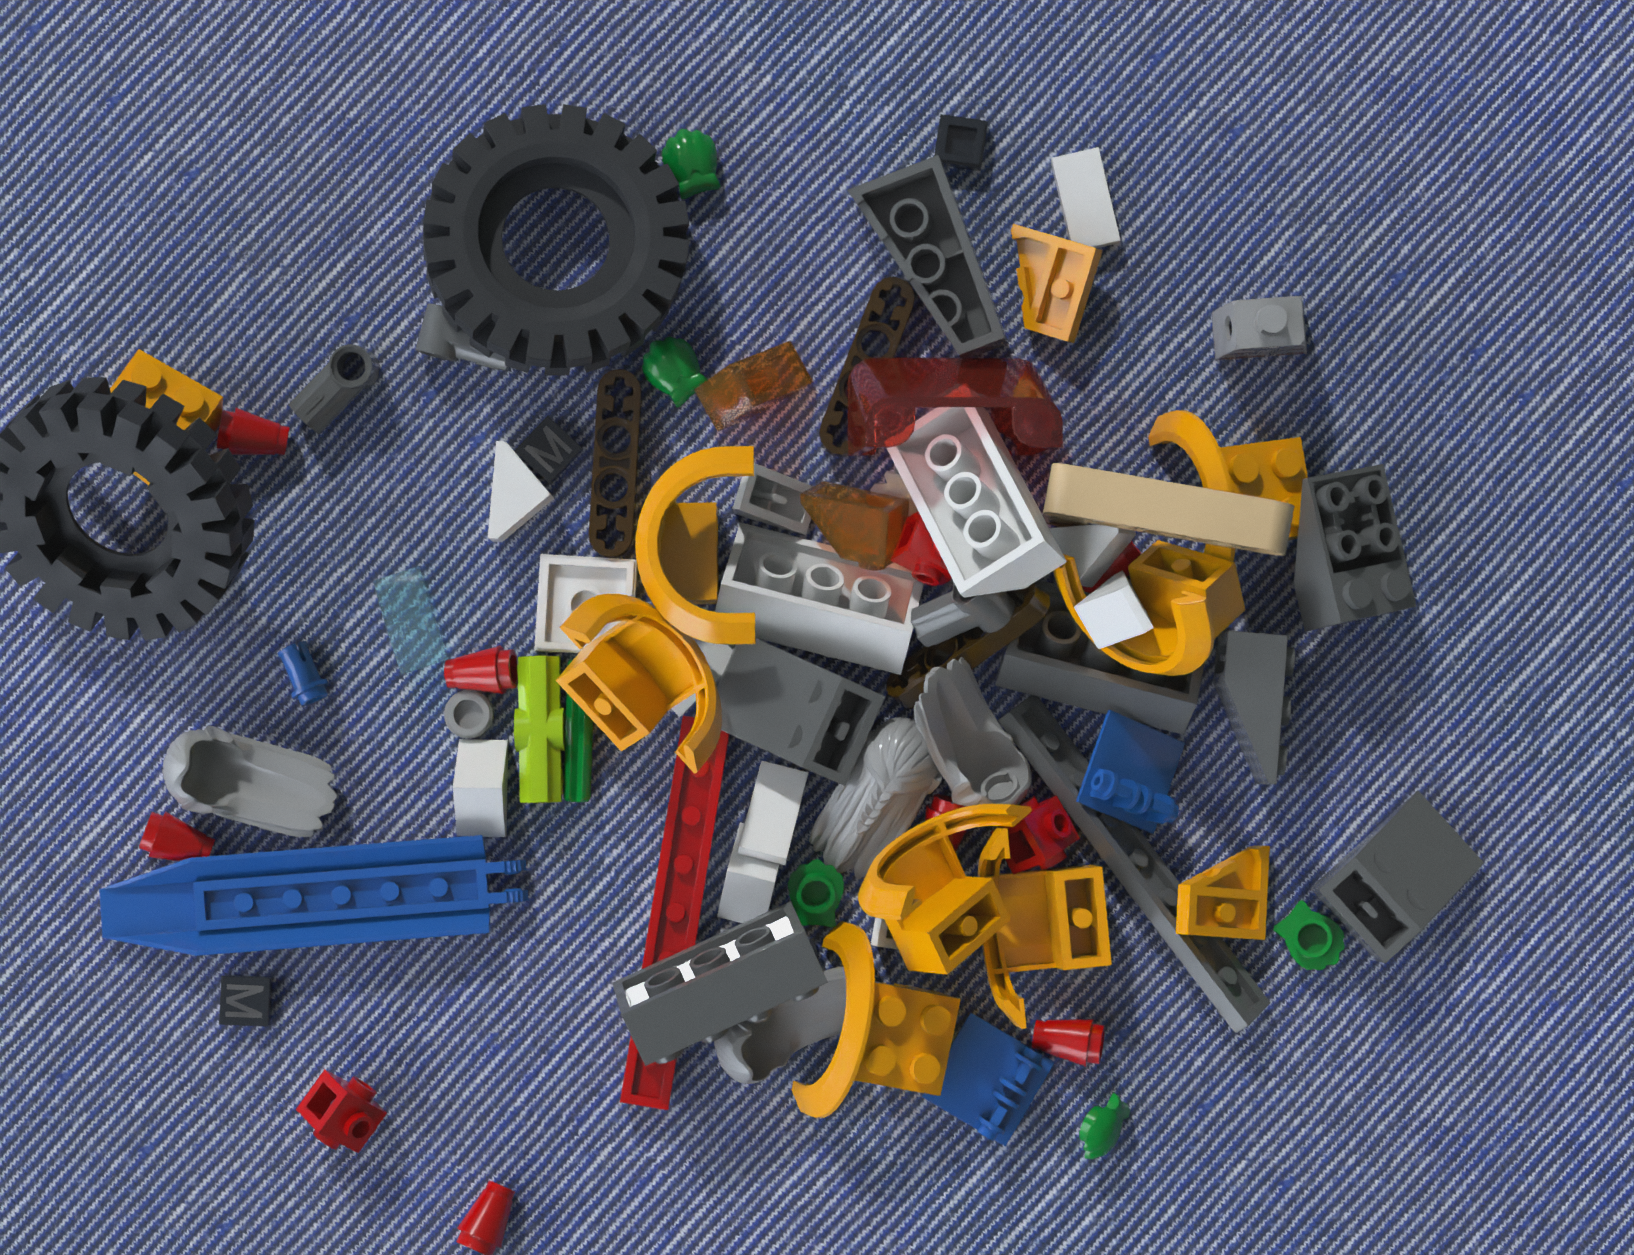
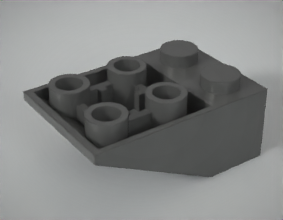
M1383 464L1303 479L1294 587L1305 632L1417 607Z
M1226 631L1217 636L1213 684L1255 783L1263 785L1276 784L1277 775L1285 774L1287 764V746L1279 744L1281 726H1288L1290 720L1291 697L1283 696L1285 677H1292L1295 649L1294 647H1287V635Z
M757 638L756 644H736L717 685L722 707V731L843 786L848 781L885 699V696Z
M1416 791L1310 889L1375 961L1386 964L1424 929L1484 862L1419 791Z

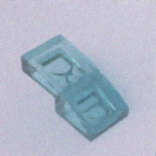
M417 566L374 580L373 583L401 675L448 660L449 657L434 615L435 609L421 567Z

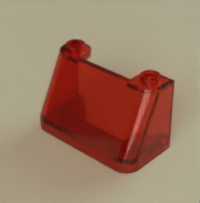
M869 358L857 364L849 374L848 456H874L876 448L900 446L909 440L914 432L915 408L937 407L991 408V419L998 432L1008 437L1014 444L1015 456L1039 457L1063 448V421L1061 413L1040 373L1027 360L1018 358Z

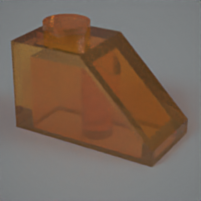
M788 341L729 364L694 390L717 432L752 418L814 382L792 342Z
M822 481L801 493V505L840 558L858 562L860 568L872 571L884 570L893 563L890 559L906 518L909 515V499Z

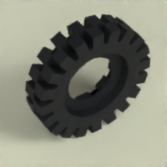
M546 104L522 107L521 118L510 121L507 114L503 113L485 122L483 134L475 138L469 133L453 148L451 162L448 165L442 163L432 182L430 200H426L423 220V255L427 266V279L434 299L439 298L443 305L442 314L456 332L463 329L470 336L469 345L488 358L495 352L505 357V366L526 373L529 372L530 365L545 367V376L569 375L570 368L584 366L587 373L609 366L611 357L619 353L623 357L629 355L643 345L645 336L651 330L656 332L669 314L671 303L677 297L687 264L690 240H687L689 219L685 200L679 201L678 199L679 183L669 165L659 166L655 160L657 149L641 134L632 140L624 134L625 123L603 113L599 122L586 118L587 108L563 104L562 114H548ZM543 189H566L584 196L598 208L608 227L609 250L604 264L590 280L571 289L548 290L528 283L514 271L504 252L502 233L510 211L524 197Z
M107 377L83 378L75 388L68 380L49 387L41 397L37 394L0 433V553L18 551L5 569L20 587L37 577L41 578L45 584L33 599L52 613L56 611L65 598L72 601L73 604L68 622L91 632L104 615L107 637L130 640L138 628L145 640L165 638L173 627L181 633L196 625L204 614H209L240 573L249 556L246 550L253 541L255 520L245 518V516L253 507L248 484H230L241 468L229 448L208 455L205 450L217 434L200 417L185 430L177 426L176 424L185 406L167 395L162 394L149 409L145 407L147 386L122 380L111 393ZM93 463H101L129 476L134 472L140 474L150 483L147 487L148 491L168 515V528L164 540L156 548L137 554L117 552L93 540L79 526L70 509L68 489L73 475L79 469Z

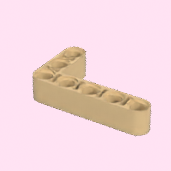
M1053 463L1051 465L1043 516L1047 524L1057 527L1082 526L1092 523L1251 552L1285 556L1294 505L1260 497L1069 464Z

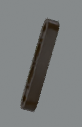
M884 278L872 290L822 420L819 432L821 445L826 452L833 456H849L859 448L908 323L915 297L911 286L901 278ZM892 288L901 290L900 299L906 302L904 307L896 306L892 312L890 323H899L896 331L884 323L869 321L871 314H875L881 319L885 309V301L880 299L879 296L881 293L889 294ZM874 331L884 334L890 344L887 353L878 358L866 355L861 346L864 336ZM861 376L871 383L872 394L865 402L856 403L846 397L844 386L850 378ZM837 403H840L850 411L865 413L862 421L858 420L855 416L852 417L849 424V433L854 435L855 438L852 442L844 441L841 447L834 446L833 436L827 433L829 427L838 428L844 416V412L834 411Z
M623 369L611 370L606 373L599 381L597 389L589 541L597 553L607 558H618L626 554L632 546L634 538L642 390L636 376ZM619 379L625 380L626 387L634 391L632 396H626L623 400V413L633 412L632 421L619 417L604 420L605 411L615 414V400L613 396L606 395L607 388H614L616 381ZM619 426L625 428L630 433L631 442L625 451L615 454L609 452L604 447L603 438L607 430ZM616 474L626 479L628 490L624 498L612 502L603 498L600 486L604 478ZM600 506L613 511L627 508L626 518L616 515V528L619 532L625 533L624 541H616L614 549H606L605 541L598 539V532L606 531L608 527V515L598 516V508Z
M1035 582L1024 589L1005 591L1015 601V608L1010 618L1011 620L1003 628L996 632H987L981 637L984 631L979 627H975L937 645L923 647L904 661L901 675L890 674L886 683L887 693L902 707L908 710L914 709L915 702L919 701V695L924 693L926 674L932 668L942 667L947 669V663L952 659L959 661L960 657H963L972 670L1036 625L1047 613L1050 597ZM952 652H954V653L952 654V656L950 657V659H948V660L943 664V662L945 661V659H946Z

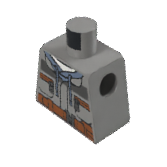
M1302 296L1236 300L1225 304L1211 313L1215 360L1307 354ZM1230 321H1231V324H1232V335H1231V336H1230V330H1229V323H1230Z

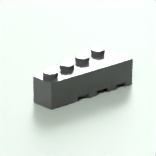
M939 155L847 190L963 360L1009 344L945 166Z

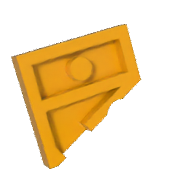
M1013 224L1011 235L1012 239L1017 241L1020 268H1016L1018 286L1022 290L1024 297L1021 305L1024 328L1075 343L1103 250Z
M1250 846L1179 884L1176 934L1265 940L1270 846Z

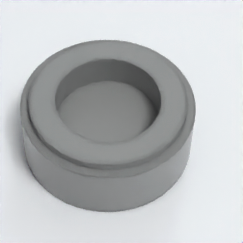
M463 690L454 694L448 700L444 710V719L452 733L462 738L473 739L484 735L490 729L494 720V709L492 703L484 694L473 690Z

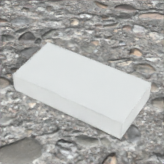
M1099 147L1051 158L1050 162L1069 240L1094 248L1119 243L1120 236Z
M761 761L737 854L785 865L808 772Z

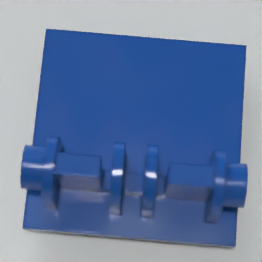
M1108 710L1076 802L1154 834L1157 823H1171L1178 816L1179 807L1175 804L1174 799L1167 794L1185 743L1117 712Z
M970 1012L951 1045L941 1095L923 1093L921 1097L977 1129V1132L992 1141L995 1140L1006 1147L1055 1062Z

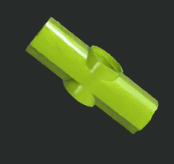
M518 657L517 688L519 708H516L514 713V743L516 752H519L520 803L562 802V751H565L566 714L565 708L561 707V686L556 682V679L561 675V657Z

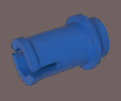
M307 641L299 642L298 647L294 643L277 653L295 690L291 696L294 700L298 699L301 706L313 704L328 696L325 687L329 683L327 679H321L308 649Z

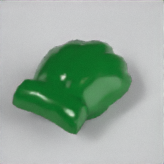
M680 129L675 137H670L666 141V145L661 152L662 162L664 165H669L678 181L681 199H687L701 192L721 188L715 175L717 169V150L715 143L709 135H705L700 130L691 132L687 129Z
M670 336L666 337L664 341H652L649 352L643 356L644 364L642 365V371L645 378L655 388L670 395L676 408L681 407L692 395L710 384L709 380L700 373V366L693 348L684 339H676Z
M818 859L812 860L808 865H799L796 871L790 874L788 891L802 926L820 925L836 927L835 911L838 908L844 891L843 876L837 872L833 865H825Z
M1303 900L1299 901L1290 914L1273 928L1277 934L1285 939V943L1294 960L1306 970L1315 969L1320 971L1326 965L1337 964L1339 952L1344 950L1345 947L1343 941L1344 932L1340 926L1327 916L1311 911Z
M1115 1092L1112 1093L1104 1108L1099 1105L1094 1106L1082 1122L1079 1138L1085 1142L1083 1147L1085 1159L1093 1160L1102 1157L1113 1149L1120 1137L1123 1120L1129 1117L1130 1108L1128 1104L1121 1101L1119 1095Z

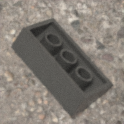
M1042 580L1036 581L1035 583L1050 597L1048 611L1036 625L1004 646L995 686L1102 714H1107L1108 710H1112L1141 724L1184 735L1197 705L1205 663L1191 673L1178 676L1146 673L1127 667L1111 658L1101 649H1098L1082 631L1067 608L1057 584ZM1084 592L1085 595H1086V597H1087L1089 594H1091V593H1088V592Z
M790 901L621 978L612 984L623 1020L645 1066L653 1062L658 1064L670 1062L679 1057L684 1048L699 1041L703 1043L716 1041L728 1032V1028L745 1020L756 1022L764 1019L773 1012L774 1007L791 999L792 1001L805 1000L816 994L819 986L828 983Z

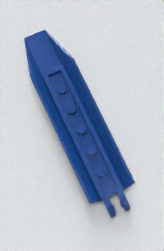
M483 835L188 858L99 889L102 938L200 956L490 933V904L529 901L528 890H522L521 888L490 893L488 874H519L521 871H526V860L487 862Z

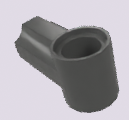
M427 304L415 351L443 360L457 362V359H461L480 366L508 372L509 367L505 366V357L495 352L490 358L469 345L470 336L463 329L459 332L455 331L442 314L443 306Z
M348 344L339 347L333 352L329 363L288 404L289 407L306 425L317 434H321L362 390L369 388L376 382L380 371L378 359L372 352L358 345ZM359 354L365 361V372L359 379L350 381L344 374V363L350 356Z
M954 585L951 592L911 610V623L914 626L918 640L926 647H930L975 627H979L988 633L1000 630L1011 620L1015 601L1005 591L963 597L956 585Z

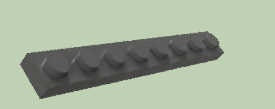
M1030 695L999 719V723L1011 735L1013 742L1037 771L1042 781L1047 784L1055 796H1058L1070 818L1091 842L1099 856L1106 862L1125 887L1130 897L1135 900L1159 935L1166 941L1185 966L1190 976L1194 978L1216 1007L1218 1013L1226 1020L1235 1033L1246 1028L1271 1002L1221 937L1176 934L1179 881L1137 827L1076 802L1089 763L1040 698Z

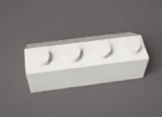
M966 389L884 441L959 593L963 597L1024 589L1067 562L989 413Z
M740 522L721 582L715 612L755 613L756 638L901 675L913 631L911 610L919 606L924 583L913 578L911 575L912 571L890 560Z

